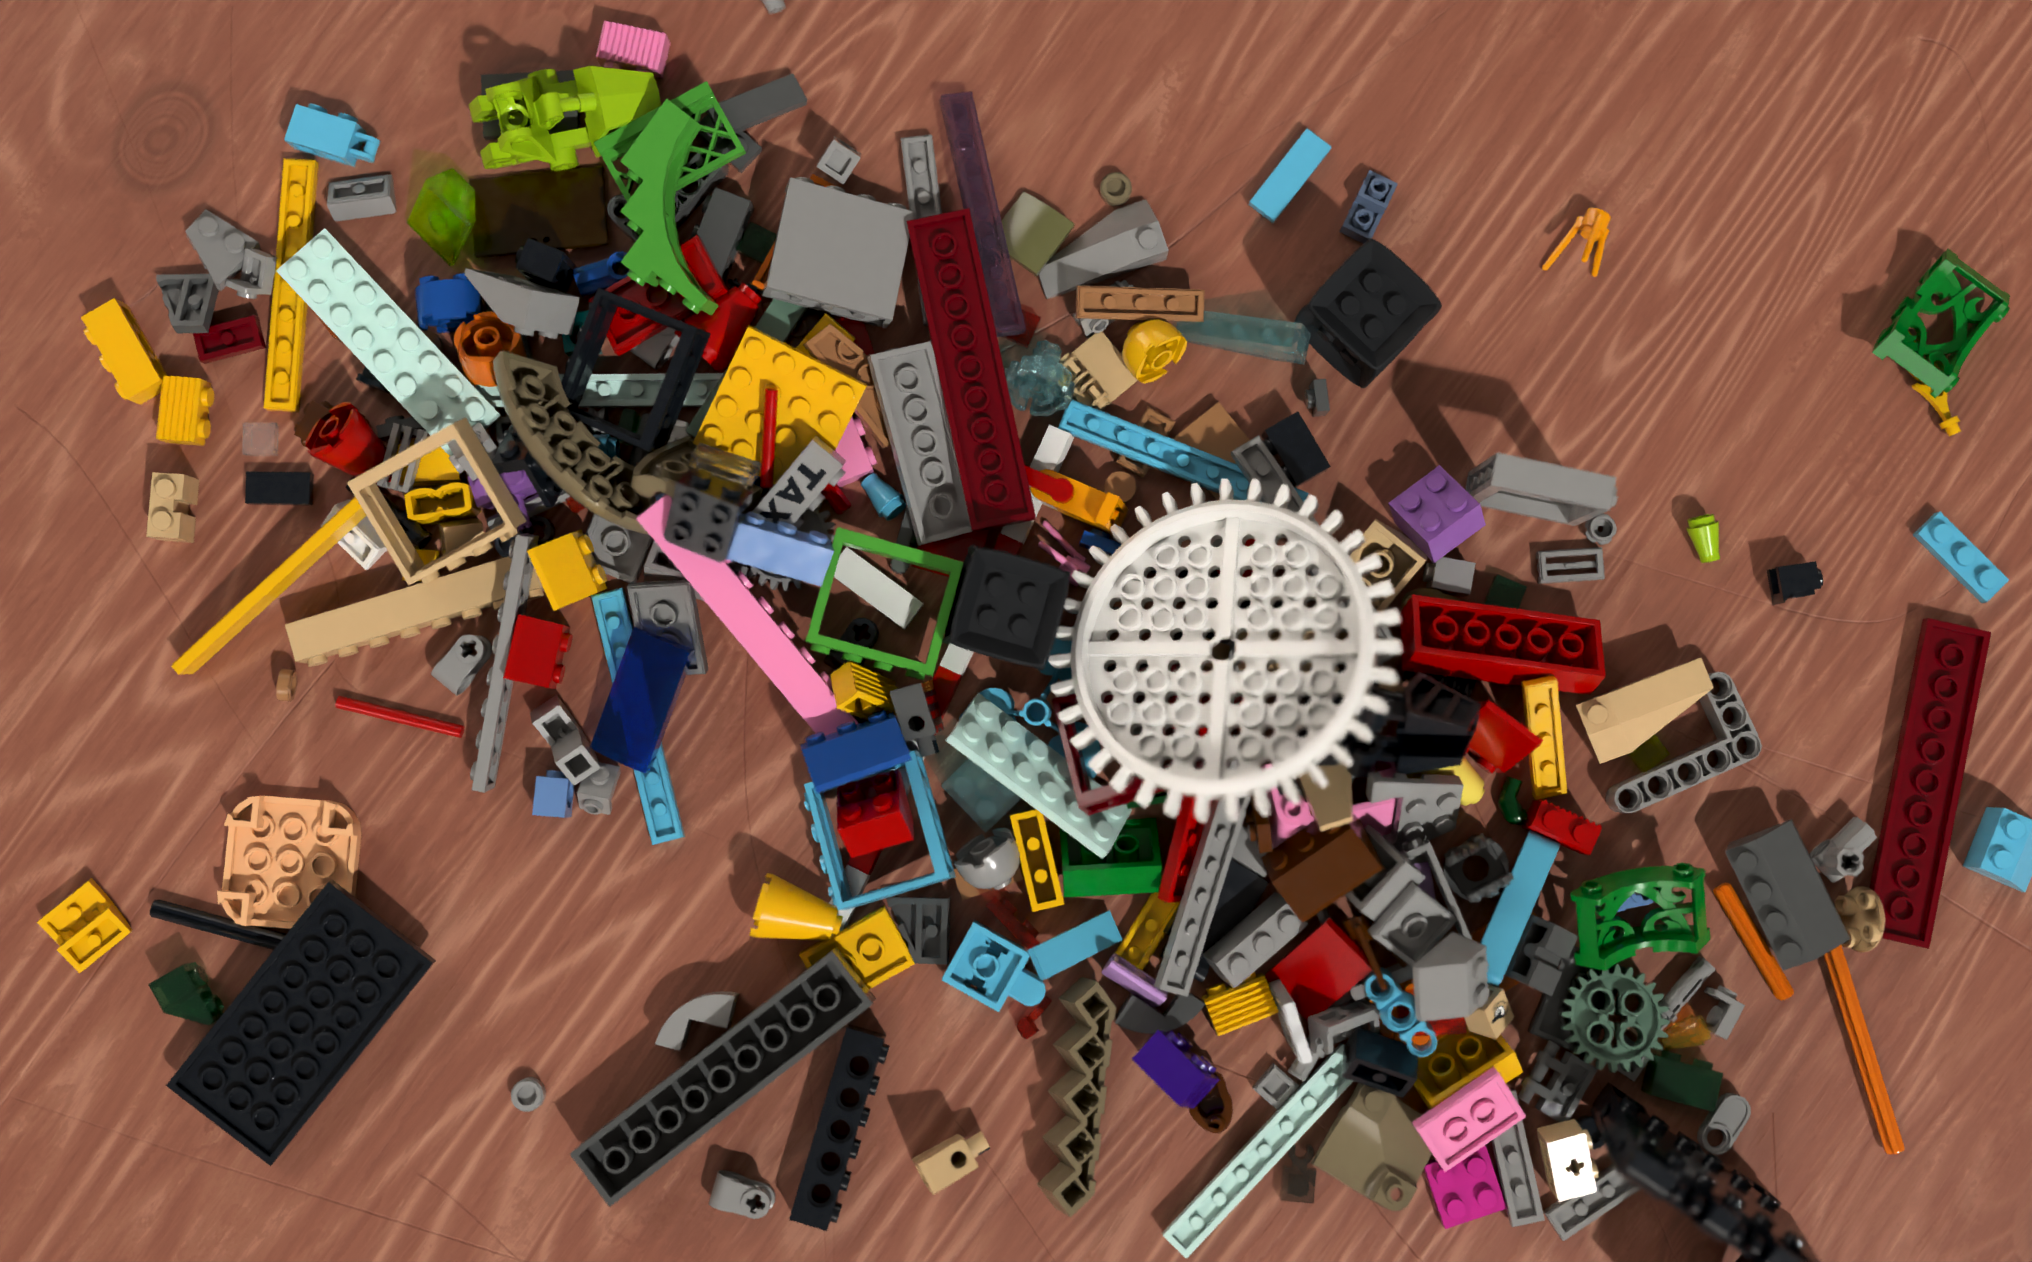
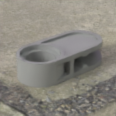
M1725 1093L1716 1100L1697 1132V1140L1704 1150L1713 1154H1723L1732 1147L1751 1115V1107L1744 1097L1734 1093ZM1712 1129H1720L1723 1134V1140L1718 1146H1710L1707 1142V1135Z

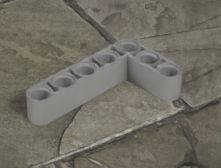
M1724 672L1708 673L1710 680L1715 679L1719 683V692L1717 695H1714L1709 691L1699 699L1717 739L1610 787L1605 799L1611 810L1619 813L1639 811L1751 761L1759 755L1762 747L1761 740L1729 675ZM1726 708L1731 710L1733 714V721L1729 725L1723 720V712ZM1740 738L1744 739L1747 744L1744 754H1740L1736 747L1737 741ZM1710 751L1715 752L1718 758L1717 764L1713 768L1707 762V755ZM1681 764L1686 765L1689 771L1688 777L1684 781L1679 778L1677 773ZM1653 776L1659 781V790L1655 794L1651 793L1648 788V782ZM1623 790L1630 794V802L1626 807L1621 806L1618 799L1620 792Z

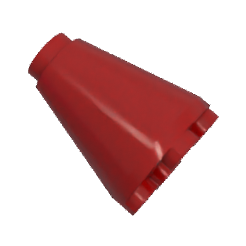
M743 282L738 288L734 286L726 294L714 300L719 306L712 315L700 311L698 314L694 313L682 321L711 333L702 358L718 373H722L730 365L747 327L751 325L759 309L757 305L762 300ZM677 330L673 332L679 338L681 337L682 332Z

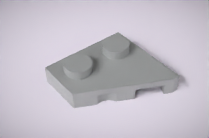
M205 210L185 231L193 249L198 253L200 261L205 269L208 270L216 288L220 291L226 287V279H233L241 271L245 248L260 250L258 241L208 210Z

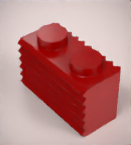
M1547 799L1533 800L1527 813V820L1522 824V827L1527 830L1544 835L1561 843L1560 845L1585 855L1592 853L1602 830L1601 824H1595V821H1589V819L1583 818V816H1577V813H1571V810H1565V808H1561L1559 805H1553V802H1547Z

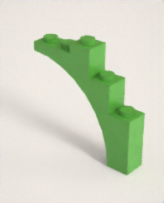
M666 98L620 160L621 163L629 168L626 174L640 185L620 211L630 219L627 225L640 234L621 263L630 269L627 275L639 285L643 286L646 282L656 288L658 285H661L673 295L679 292L685 297L682 303L694 313L698 314L700 311L712 315L719 305L702 289L690 271L679 244L675 223V194L679 173L687 151L702 125Z

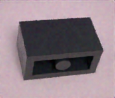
M1298 411L1264 430L1261 435L1262 441L1295 488L1324 473L1331 467Z
M1359 1027L1355 1029L1345 1043L1342 1077L1402 1098L1417 1081L1418 1056L1409 1050L1407 1044Z

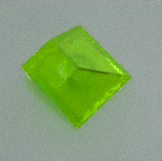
M453 168L425 180L406 222L450 267L455 265L475 223V189Z

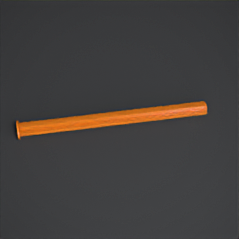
M1842 945L1824 954V959L1886 1154H1898L1904 1151L1905 1147Z

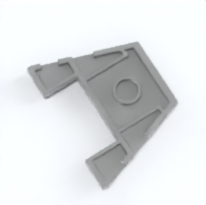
M1373 772L1368 775L1366 795L1370 803L1397 798L1392 831L1390 834L1382 836L1396 849L1401 850L1403 849L1402 844L1416 837H1421L1422 841L1426 839L1431 840L1455 830L1464 785L1459 776L1422 774L1421 779L1407 778L1406 774L1394 773L1393 778L1382 777L1381 773Z

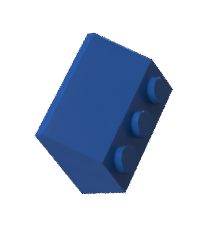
M886 710L869 715V721L857 725L855 721L847 722L836 727L837 732L825 736L824 732H820L805 738L806 743L800 744L816 793L912 760L893 712L887 714Z

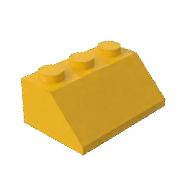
M1462 1019L1436 1036L1437 1046L1432 1054L1426 1057L1418 1056L1417 1081L1413 1086L1429 1110H1431L1493 1066L1505 1083L1523 1073V1070L1515 1052L1501 1034L1497 1039L1470 1032L1465 1019Z

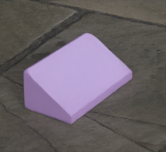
M1116 953L1112 954L1102 969L1103 975L1154 1008L1164 1003L1167 999V991L1154 987L1156 979Z

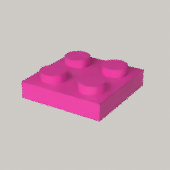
M1486 1145L1446 1172L1443 1171L1436 1159L1427 1162L1424 1173L1444 1229L1507 1209Z

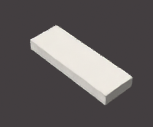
M847 546L840 554L834 578L905 630L924 603Z

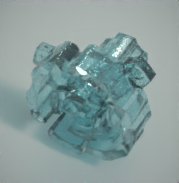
M1047 340L1039 341L1033 349L1032 356H1023L1021 362L1011 361L1009 367L1004 369L1011 404L1020 411L1026 410L1030 397L1033 398L1030 413L1033 416H1050L1056 411L1068 408L1073 398L1075 383L1071 381L1072 372L1059 363L1062 350L1058 344L1050 343Z

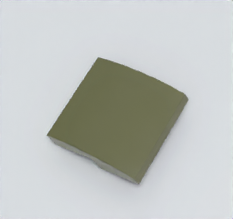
M1023 191L988 237L986 243L1008 260L1012 261L1013 259L1037 277L1073 230L1075 224L1047 204Z

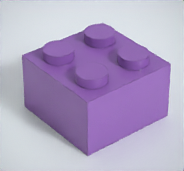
M1440 465L1388 503L1395 524L1434 563L1486 525L1480 503Z

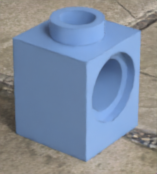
M547 770L546 776H536L532 815L561 818L572 816L574 786L562 771Z

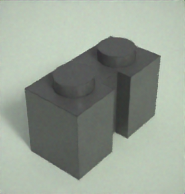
M1530 915L1505 975L1552 996L1562 974L1561 971L1557 970L1561 958L1568 960L1578 936L1554 923Z

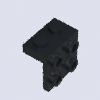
M511 425L492 463L499 474L524 470L546 507L555 506L562 489L531 456L513 425Z
M691 468L676 483L664 532L665 540L714 561L724 562L729 554L738 516L751 503L753 492L743 488L737 482L724 481L714 477L707 470Z

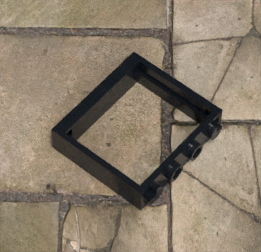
M598 288L593 302L589 303L588 315L584 325L578 331L577 343L572 355L566 362V372L561 382L570 403L567 406L569 413L577 421H581L584 424L650 452L667 445L711 333ZM618 306L682 332L642 435L578 408Z

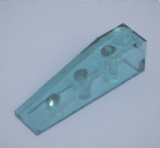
M1204 311V322L1178 321L1176 326L1188 343L1296 364H1305L1311 333L1303 323Z

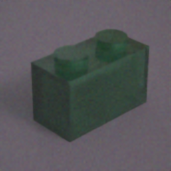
M1663 1049L1661 1055L1652 1053L1654 1059L1649 1060L1647 1063L1641 1091L1659 1098L1712 1112L1715 1111L1723 1073L1713 1069L1714 1063L1697 1058L1693 1059V1063L1681 1061V1054Z

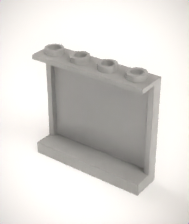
M790 177L785 188V200L768 278L764 284L762 296L887 328L893 320L910 237L906 221L913 220L915 212L907 210L904 205L899 203L885 204L876 201L870 195L859 194L856 196L845 193V190L838 186L824 187L814 184V181L809 178Z

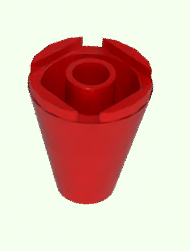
M342 402L331 408L329 412L333 415L326 422L320 418L315 423L305 442V447L309 449L307 452L311 456L354 477H358L383 463L386 452L384 444L359 410L350 402ZM393 474L390 475V478H389V481H388V482H391V478H392V475H393Z

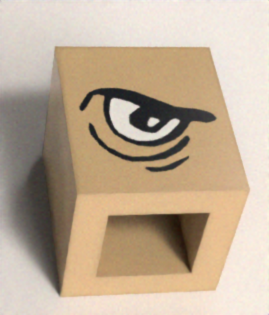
M1488 984L1490 993L1487 1002L1470 1016L1464 1017L1470 1032L1497 1039L1513 1020L1514 1015L1504 990Z

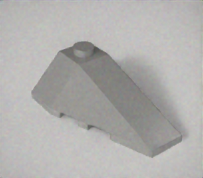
M1145 199L1114 210L1051 257L1038 276L1047 300L1074 291L1078 285L1089 286L1164 261L1169 250L1159 221Z

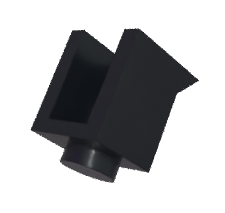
M1816 561L1767 570L1773 605L1784 603L1787 599L1814 595L1815 590L1823 586V575L1821 570L1817 568Z

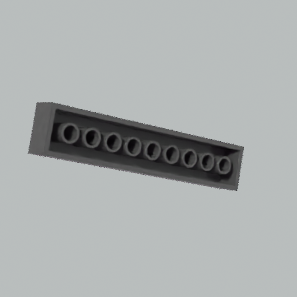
M836 946L578 1145L570 1153L571 1157L609 1207L866 1010L874 1003L875 996Z

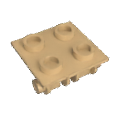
M1103 332L1095 333L1071 354H1065L1059 360L1060 363L1051 369L1078 402L1100 411L1138 381L1126 367L1122 354Z

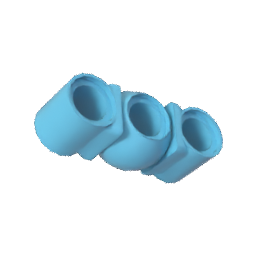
M1382 967L1379 968L1383 978L1389 982V986L1383 992L1374 991L1370 985L1376 977L1373 971L1369 973L1364 979L1365 991L1367 996L1375 1002L1382 1023L1389 1030L1399 1033V1037L1406 1042L1409 1050L1414 1055L1426 1057L1432 1054L1437 1046L1436 1034L1432 1025L1426 1021L1416 1019L1414 996L1411 993L1402 991V987L1395 982L1392 974ZM1397 1005H1405L1410 1010L1409 1014L1401 1019L1395 1018L1391 1011ZM1420 1031L1426 1032L1430 1035V1039L1424 1045H1417L1412 1041L1415 1033Z

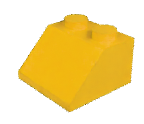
M582 530L569 533L527 550L553 611L607 589L605 571L600 564L596 565L592 554L594 552L593 544L590 538L583 534Z

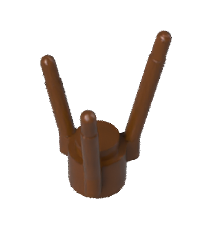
M1360 913L1343 921L1345 929L1342 931L1352 941L1354 940L1356 945H1362L1381 990L1385 991L1387 985L1368 942L1374 939L1368 930L1375 921L1371 918L1369 919L1364 913ZM1387 948L1399 965L1405 968L1407 963Z

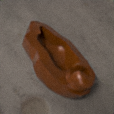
M1215 1071L1214 1074L1220 1079L1219 1082L1195 1108H1189V1112L1195 1122L1203 1129L1219 1134L1226 1130L1231 1122L1233 1105L1222 1074Z

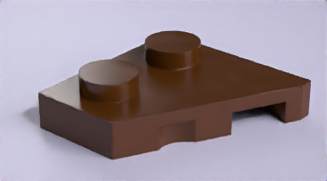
M1252 795L1244 818L1245 824L1248 825L1250 842L1256 841L1260 854L1273 852L1268 815L1263 816L1255 806L1254 795Z

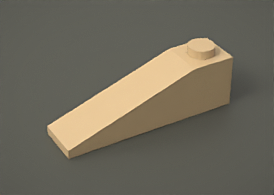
M1700 657L1578 702L1576 707L1601 764L1633 752L1714 687Z

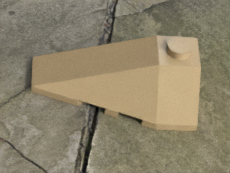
M1375 519L1363 533L1365 538L1364 544L1352 552L1350 558L1355 564L1372 554L1377 553L1383 566L1362 579L1366 587L1381 581L1390 580L1395 593L1372 602L1376 611L1380 612L1388 607L1426 562L1427 555L1404 534ZM1340 632L1337 636V639H1346L1348 637V632Z
M1340 763L1332 766L1317 765L1326 774L1329 785L1325 788H1321L1314 783L1309 772H1305L1295 778L1320 831L1353 821L1352 775L1347 771L1345 765Z

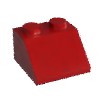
M518 614L503 678L556 689L557 683H562L565 674V665H562L564 652H569L572 644L573 635L569 633L570 627Z

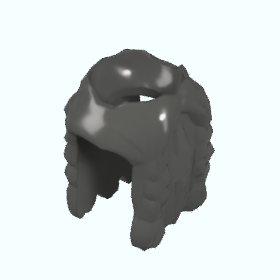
M1483 833L1472 835L1460 846L1452 847L1444 853L1443 873L1449 887L1457 895L1471 903H1479L1483 897L1492 898V896L1498 895V890L1506 888L1514 879L1512 872H1509V861L1505 851L1491 837H1486ZM1474 855L1483 857L1489 867L1487 876L1483 880L1476 882L1468 880L1462 870L1464 861L1469 856Z

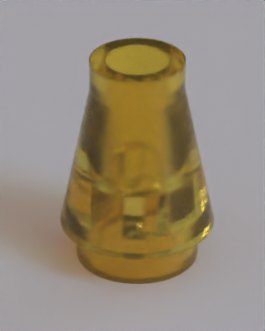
M1701 1014L1687 1016L1664 1030L1668 1034V1038L1660 1037L1665 1051L1705 1045V1041L1711 1040L1710 1032Z

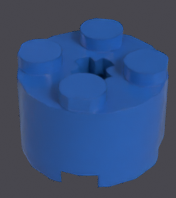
M465 273L455 274L452 276L453 279L439 280L437 276L419 278L420 285L415 288L418 326L422 331L428 330V326H435L437 333H455L461 323L465 322L466 325L474 320L473 315L483 312L482 296L464 275Z

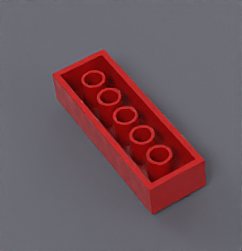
M1413 594L1400 613L1401 644L1403 646L1402 670L1518 686H1522L1521 682L1554 675L1557 679L1558 691L1591 695L1606 677L1600 620Z

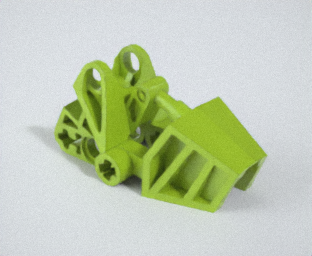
M586 66L573 69L575 80L559 83L555 69H543L530 73L527 78L485 89L487 95L477 96L469 103L472 121L479 123L499 119L501 136L498 138V142L489 143L480 151L484 168L497 169L538 160L549 163L552 171L571 169L579 165L575 149L591 146L596 158L600 157L601 155L594 144L595 141L661 106L654 74ZM575 110L585 112L587 127L549 134L548 130L564 118L563 112Z

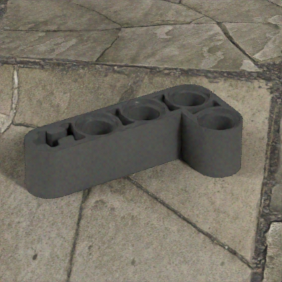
M714 148V152L723 154L720 149ZM697 153L685 167L697 170L704 165L706 155ZM728 163L705 175V180L700 178L694 181L698 183V188L693 193L683 192L684 187L676 191V229L688 219L706 197L714 191L715 187L717 188L726 178L729 170ZM622 194L616 195L608 203V215L616 226L635 243L640 234L627 225L630 219L627 217L623 219L617 217L619 210L625 206L627 201Z

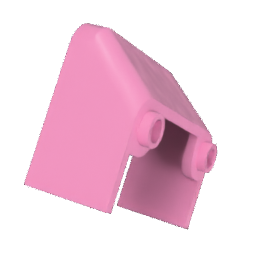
M1377 760V773H1381L1382 777L1393 778L1394 773H1396L1395 763ZM1272 764L1262 765L1261 769L1264 770L1272 766ZM1277 787L1266 791L1270 802V815L1268 817L1273 848H1275L1315 821V818L1310 814L1309 806L1303 796L1300 795L1301 802L1294 805L1284 794L1279 795ZM1397 798L1375 803L1368 801L1353 805V814L1361 820L1364 828L1369 824L1381 835L1390 834Z

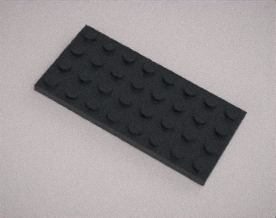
M331 880L325 885L166 1086L271 1166L436 960L334 880Z

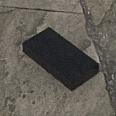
M246 472L245 504L313 505L314 474L311 472Z

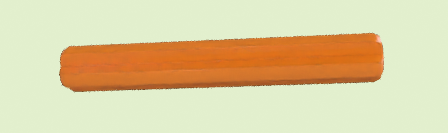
M1730 883L1720 884L1713 889L1714 895L1776 999L1781 1001L1788 999L1794 994V989Z

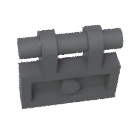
M1549 1040L1544 1050H1539L1535 1057L1537 1062L1530 1075L1523 1078L1521 1082L1523 1087L1517 1098L1529 1104L1533 1095L1537 1093L1541 1097L1535 1108L1558 1122L1570 1120L1598 1069L1591 1064L1584 1063L1581 1058L1568 1051L1564 1053L1561 1061L1555 1059V1056L1560 1046ZM1550 1067L1555 1071L1547 1086L1544 1087L1540 1083Z

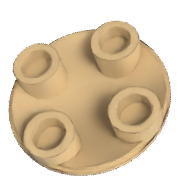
M1858 886L1848 891L1845 896H1838L1834 906L1838 914L1841 915V920L1850 936V940L1841 945L1858 952H1868L1875 948L1882 938L1885 927L1884 908L1878 895L1868 887Z

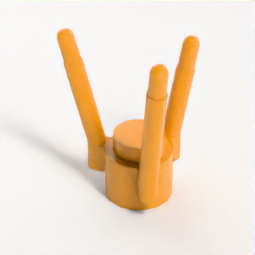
M1588 208L1584 217L1577 216L1573 227L1542 266V270L1547 271L1576 233L1581 230L1580 235L1588 240L1581 258L1582 262H1587L1595 241H1598L1591 273L1593 277H1596L1601 264L1605 240L1610 231L1607 227L1611 216L1598 208Z

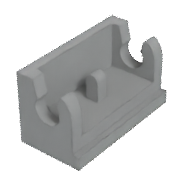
M1353 999L1308 1017L1311 1051L1319 1053L1324 1048L1325 1055L1331 1054L1334 1049L1333 1044L1350 1038L1357 1027L1368 1030V1022L1371 1026L1370 1031L1379 1034V1010L1376 1005L1364 999L1355 1002Z

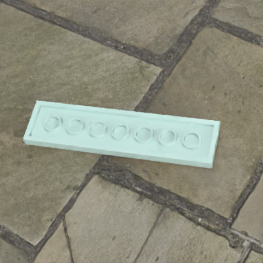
M325 228L276 270L430 436L464 418H467L471 427L480 422L486 430L501 416ZM447 444L441 446L449 456L453 455Z

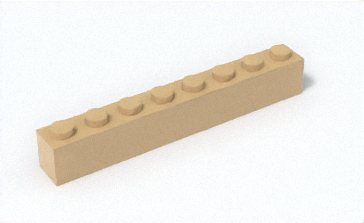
M509 556L436 578L426 584L419 583L285 624L295 662L307 663L308 667L321 665L328 662L327 657L338 654L339 657L351 656L359 652L358 647L368 644L370 648L380 647L390 643L389 638L400 635L401 638H409L420 634V628L430 625L432 629L442 628L451 624L450 619L460 616L463 617V620L475 618L482 615L481 610L489 607L499 610L500 605L505 601L506 590L503 589V582L507 571H510L512 558H509ZM534 567L528 601L544 596V588Z

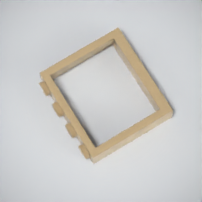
M467 418L445 427L347 482L408 585L420 579L423 584L441 576L438 570L444 566H447L449 571L467 562L464 558L465 555L473 552L475 557L493 548L490 542L498 537L503 543L519 534L517 527L526 522L525 517ZM455 439L504 523L424 565L376 483Z

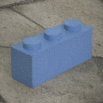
M747 512L746 515L741 513L738 516L729 554L726 559L822 586L834 553V548L828 536L821 532H802L788 522L779 521L778 524L765 521V517L760 514Z

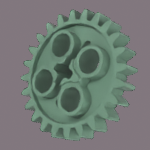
M1614 964L1610 973L1608 970H1599V975H1597L1592 969L1586 970L1588 980L1586 981L1584 978L1577 976L1575 979L1579 988L1567 987L1568 992L1573 996L1572 999L1561 1000L1563 1004L1569 1007L1568 1011L1559 1012L1560 1016L1568 1018V1023L1563 1024L1560 1028L1571 1031V1035L1565 1039V1042H1576L1577 1046L1574 1048L1573 1053L1578 1055L1586 1052L1583 1062L1589 1064L1596 1059V1069L1599 1070L1604 1068L1606 1062H1608L1609 1071L1615 1073L1618 1064H1620L1625 1072H1630V1062L1638 1068L1643 1067L1642 1056L1648 1060H1653L1654 1057L1650 1049H1663L1661 1044L1656 1041L1658 1037L1668 1038V1034L1660 1030L1661 1025L1670 1024L1669 1020L1661 1018V1013L1668 1011L1669 1007L1658 1005V1001L1664 997V994L1652 993L1656 986L1655 982L1643 984L1646 974L1639 973L1633 978L1632 967H1626L1623 974H1621L1619 964ZM1614 988L1618 990V996L1616 997L1615 1006L1614 997L1612 995V991ZM1596 991H1600L1605 996V1005L1599 1010L1594 1008L1591 1003V997ZM1629 994H1634L1639 1003L1638 1008L1633 1012L1628 1011L1624 1003L1625 998ZM1615 1012L1616 1015H1620V1022H1615L1614 1024V1022L1608 1021V1014H1614ZM1596 1024H1599L1604 1030V1038L1598 1043H1595L1590 1037V1030ZM1629 1027H1633L1638 1035L1637 1041L1633 1045H1628L1623 1036L1624 1031ZM1613 1031H1615V1033H1614V1035H1615V1040H1616V1047H1615V1048H1612V1047H1611V1041H1612V1038H1613Z

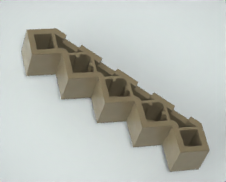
M1081 977L1059 997V1000L1076 1021V1024L1053 1045L1071 1069L1048 1090L1049 1094L1065 1113V1116L1042 1138L1060 1162L1037 1183L1054 1208L1069 1217L1074 1215L1095 1195L1096 1181L1093 1180L1095 1161L1099 1160L1101 1133H1099L1101 1114H1104L1107 1087L1104 1086L1106 1067H1109L1112 1047V1040H1110L1111 1022L1115 1020L1116 1006L1097 981Z

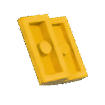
M92 878L37 922L59 945L57 951L79 973L132 932L122 913Z

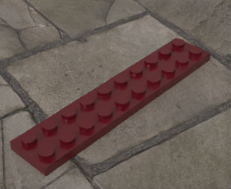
M967 208L906 221L972 533L1036 520L970 209Z
M1931 618L1922 620L1869 887L1878 895L1884 908L1885 927L1882 939L1926 949L1930 948L1991 632Z

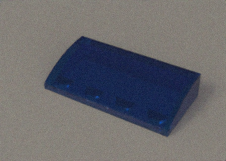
M633 627L590 748L645 774L649 772L653 767L695 650L643 629Z

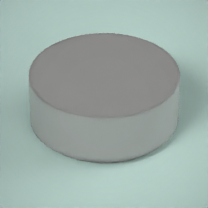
M527 1077L518 1081L511 1091L513 1105L524 1112L537 1109L542 1105L546 1097L543 1083L533 1077Z

